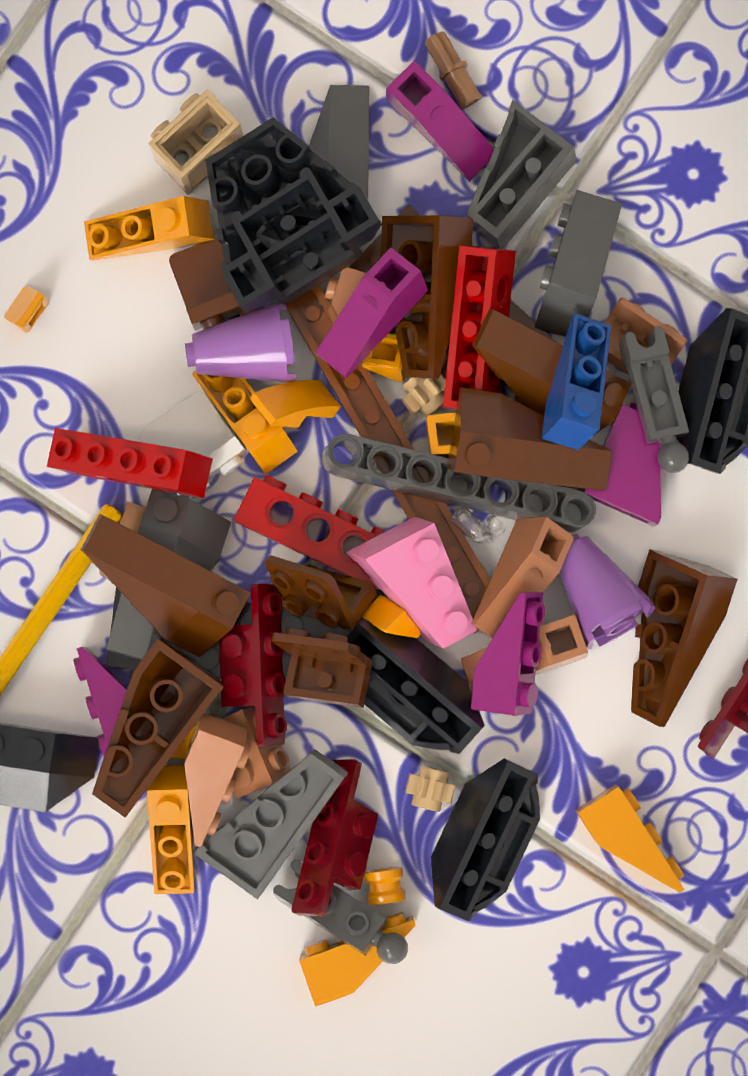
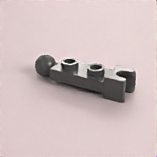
M661 326L654 328L653 333L648 337V348L638 344L633 332H627L621 337L619 347L624 366L628 370L647 444L661 441L662 447L657 454L660 467L669 473H678L688 465L689 452L684 445L677 442V438L686 436L689 430L668 355L670 351L664 329Z
M294 860L291 862V868L295 872L296 877L299 878L302 863ZM276 885L273 888V895L281 903L292 908L296 888L287 889L282 885ZM335 885L332 888L326 915L305 916L364 956H366L372 946L377 948L378 957L387 964L400 963L407 956L408 943L401 934L396 932L385 934L382 932L388 923L385 917Z

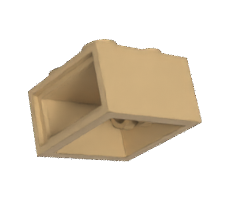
M208 89L201 95L198 93L191 95L180 107L182 113L171 123L165 120L158 125L151 133L150 137L152 140L148 143L155 161L187 195L208 177L206 159L244 136L241 124ZM207 127H215L218 130L217 135L213 138H206L203 132ZM179 153H185L189 156L188 161L184 165H180L175 160L176 155Z

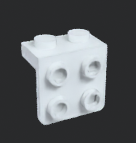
M202 391L194 392L139 432V438L143 443L185 449L213 458L208 480L220 472L223 476L229 474L243 463L241 457L247 454L241 443ZM177 494L178 496H182V497L187 496V495H183V494Z

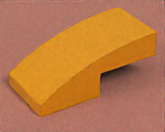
M297 380L277 384L253 393L250 398L271 426L298 428L306 416L333 418L341 408V405L320 380Z

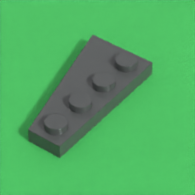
M314 749L217 830L213 836L211 835L205 840L201 848L197 847L193 854L258 900L348 772Z

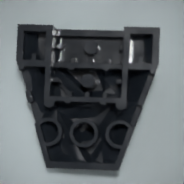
M274 117L206 159L212 206L217 210L219 228L216 229L217 239L222 244L225 262L221 264L222 273L243 311L263 308L275 300L283 304L294 301L358 261L362 256L360 247L371 241L382 226L381 221L361 188L353 182H349L337 172L334 166L316 155L306 143Z

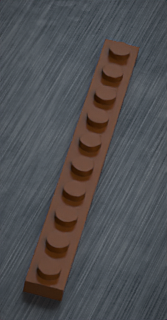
M318 285L294 301L285 303L289 315L360 437L415 450L369 370L363 368V361L345 378L316 354V351L334 324L327 312L330 303L328 299L324 298L325 294L321 287ZM382 456L373 457L382 474L390 472V464L386 458ZM421 466L412 467L413 478L419 483H428L429 475L427 470ZM391 490L408 520L417 517L435 523L471 616L474 619L490 579L448 506L443 502Z

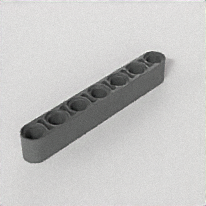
M352 434L335 436L322 453L324 468L328 473L337 477L512 520L548 517L568 533H573L588 525L596 514L594 500L588 494L581 491L551 484L454 472L447 467L448 458ZM338 446L348 449L352 456L351 463H339L333 455V449ZM382 456L386 458L390 464V472L387 474L377 472L373 466V457ZM413 466H421L427 470L429 475L428 483H419L413 478ZM452 475L463 477L467 483L466 493H459L452 488ZM491 484L498 485L504 490V502H497L492 499L489 493ZM529 494H535L542 499V512H536L529 506ZM568 503H572L580 509V521H574L569 518L566 512Z

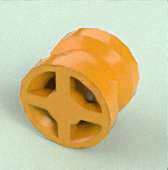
M388 867L365 871L364 881L369 884L370 891L366 896L367 905L389 904L406 900L405 890L400 885V879L403 877L402 867Z

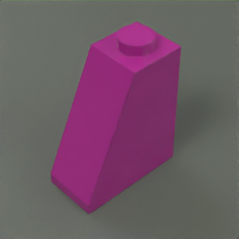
M631 402L629 407L621 406L602 445L612 451L606 491L584 488L582 492L588 494L595 502L654 527L659 524L661 519V472L657 456L660 442L647 444L637 404Z

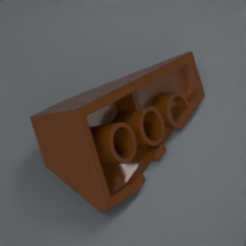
M443 215L382 216L381 257L390 248L394 249L421 271L428 289L426 294L399 321V325L395 330L404 377L439 379L451 333L459 246H472L473 218Z
M489 309L472 346L495 375L505 381L516 395L514 398L518 403L544 416L547 398L563 346L493 309ZM606 369L600 429L595 434L616 419L631 387V383Z
M460 387L447 467L454 472L606 491L612 451L590 439L579 451L541 439L544 416L501 393Z
M99 514L81 548V551L120 590L131 602L130 604L148 620L163 639L198 657L204 654L233 628L251 592L102 514Z
M649 549L638 587L652 600L656 609L648 618L642 612L641 624L635 627V638H640L639 660L633 665L631 713L658 727L666 726L726 617L738 580L737 578L705 564Z
M157 638L132 672L92 795L126 818L224 686L220 679L187 655Z

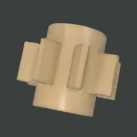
M441 373L439 379L410 378L402 386L408 394L402 398L403 404L413 416L420 410L425 417L432 415L443 406L446 379Z
M420 765L418 775L409 773L405 793L413 795L411 805L440 812L442 802L451 804L456 785L447 783L450 773Z

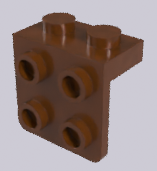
M217 237L214 240L205 241L176 252L169 258L170 267L195 331L225 322V319L238 314L242 316L258 310L243 311L223 277L221 264L225 262L222 244L219 243Z
M272 555L264 563L271 576V582L277 587L284 601L283 605L289 612L299 617L306 615L318 619L329 627L337 625L353 630L377 595L373 584L310 564L304 566Z
M286 628L285 634L273 633L271 642L291 655L283 692L288 698L364 708L373 661L360 652L361 647L349 644L347 637L333 633H324L323 639L310 637L309 632L295 628Z

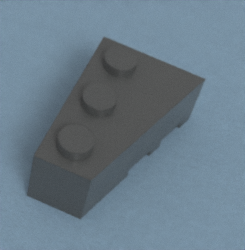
M514 100L511 102L508 110L509 114L501 134L498 135L494 144L495 149L487 168L484 169L466 214L467 218H473V230L495 248L503 249L576 163L574 146Z
M576 190L572 204H563L557 226L563 227L564 230L562 235H554L548 257L555 260L553 267L546 265L539 288L544 289L545 293L534 328L566 337L574 313L589 318L597 298L622 203Z

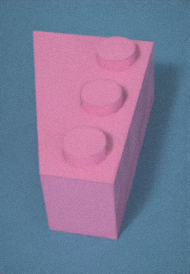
M413 517L346 552L369 575L370 580L377 588L381 589L391 601L407 611L421 630L420 637L424 641L444 649L477 631V628L471 624L473 618L435 523Z

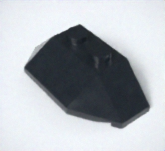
M726 308L690 345L678 390L689 433L686 436L678 437L677 441L684 445L689 452L688 464L715 474H721L726 469V465L735 460L748 446V315L733 308Z
M360 620L348 634V643L361 647L360 652L373 661L364 705L411 745L436 750H449L452 753L460 754L483 729L485 724L479 710L471 709L472 692L468 682L417 638L383 632L365 620Z
M0 722V805L47 812L95 777L100 746L98 737Z
M503 758L465 783L431 855L434 905L436 908L470 921L476 916V912L488 907L507 892L540 821L539 795L536 786L538 784L537 773Z

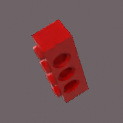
M459 246L443 407L457 408L460 387L501 393L502 379L495 375L472 345L489 309L509 317L516 250L482 246Z
M55 428L46 467L77 476L204 498L213 458L185 449Z
M265 475L263 481L255 477L253 478L233 519L235 523L348 577L373 584L375 590H379L362 567L343 553L342 547L344 542L350 537L361 538L365 543L386 531L373 526L371 532L356 526L359 519L340 509H337L335 515L320 509L323 502L304 492H301L299 498L284 491L287 484L269 475ZM287 503L292 506L294 515L290 522L277 524L272 520L271 511L276 504ZM314 520H323L330 527L328 537L321 542H315L307 536V527Z

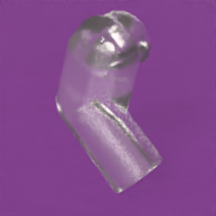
M466 506L459 508L451 518V521L476 543H496L500 540L498 537L506 531V526L495 515L489 516L486 522L483 523Z

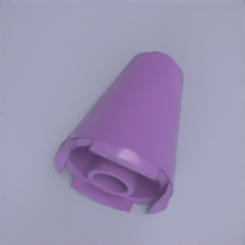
M277 302L191 334L192 342L185 343L188 367L196 366L197 374L279 382L295 381L296 373H287V365L295 364L289 318L280 319L279 310L287 309L286 304Z
M574 534L573 542L559 573L585 645L588 649H592L594 640H596L600 647L619 638L638 625L635 617L644 612L648 618L656 608L652 600L588 536L580 538L578 534Z

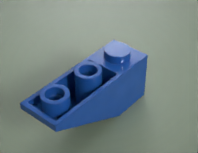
M576 313L572 316L547 398L541 439L579 451L600 429L611 325Z

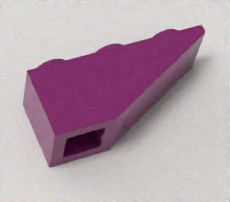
M415 61L386 88V100L469 182L489 163L494 148L446 91Z
M390 248L363 276L316 351V354L343 377L347 378L426 294L428 289L421 271L394 249Z
M524 592L518 595L474 669L472 710L512 716L532 713L533 706L536 704L538 697V688L535 684L536 666H538L542 654L541 645L538 642L540 626L545 617V606L542 602L543 592Z
M87 647L76 648L79 657L74 658L73 662L79 680H87L91 695L85 697L86 704L92 720L99 718L103 734L98 735V741L102 754L105 756L127 686Z

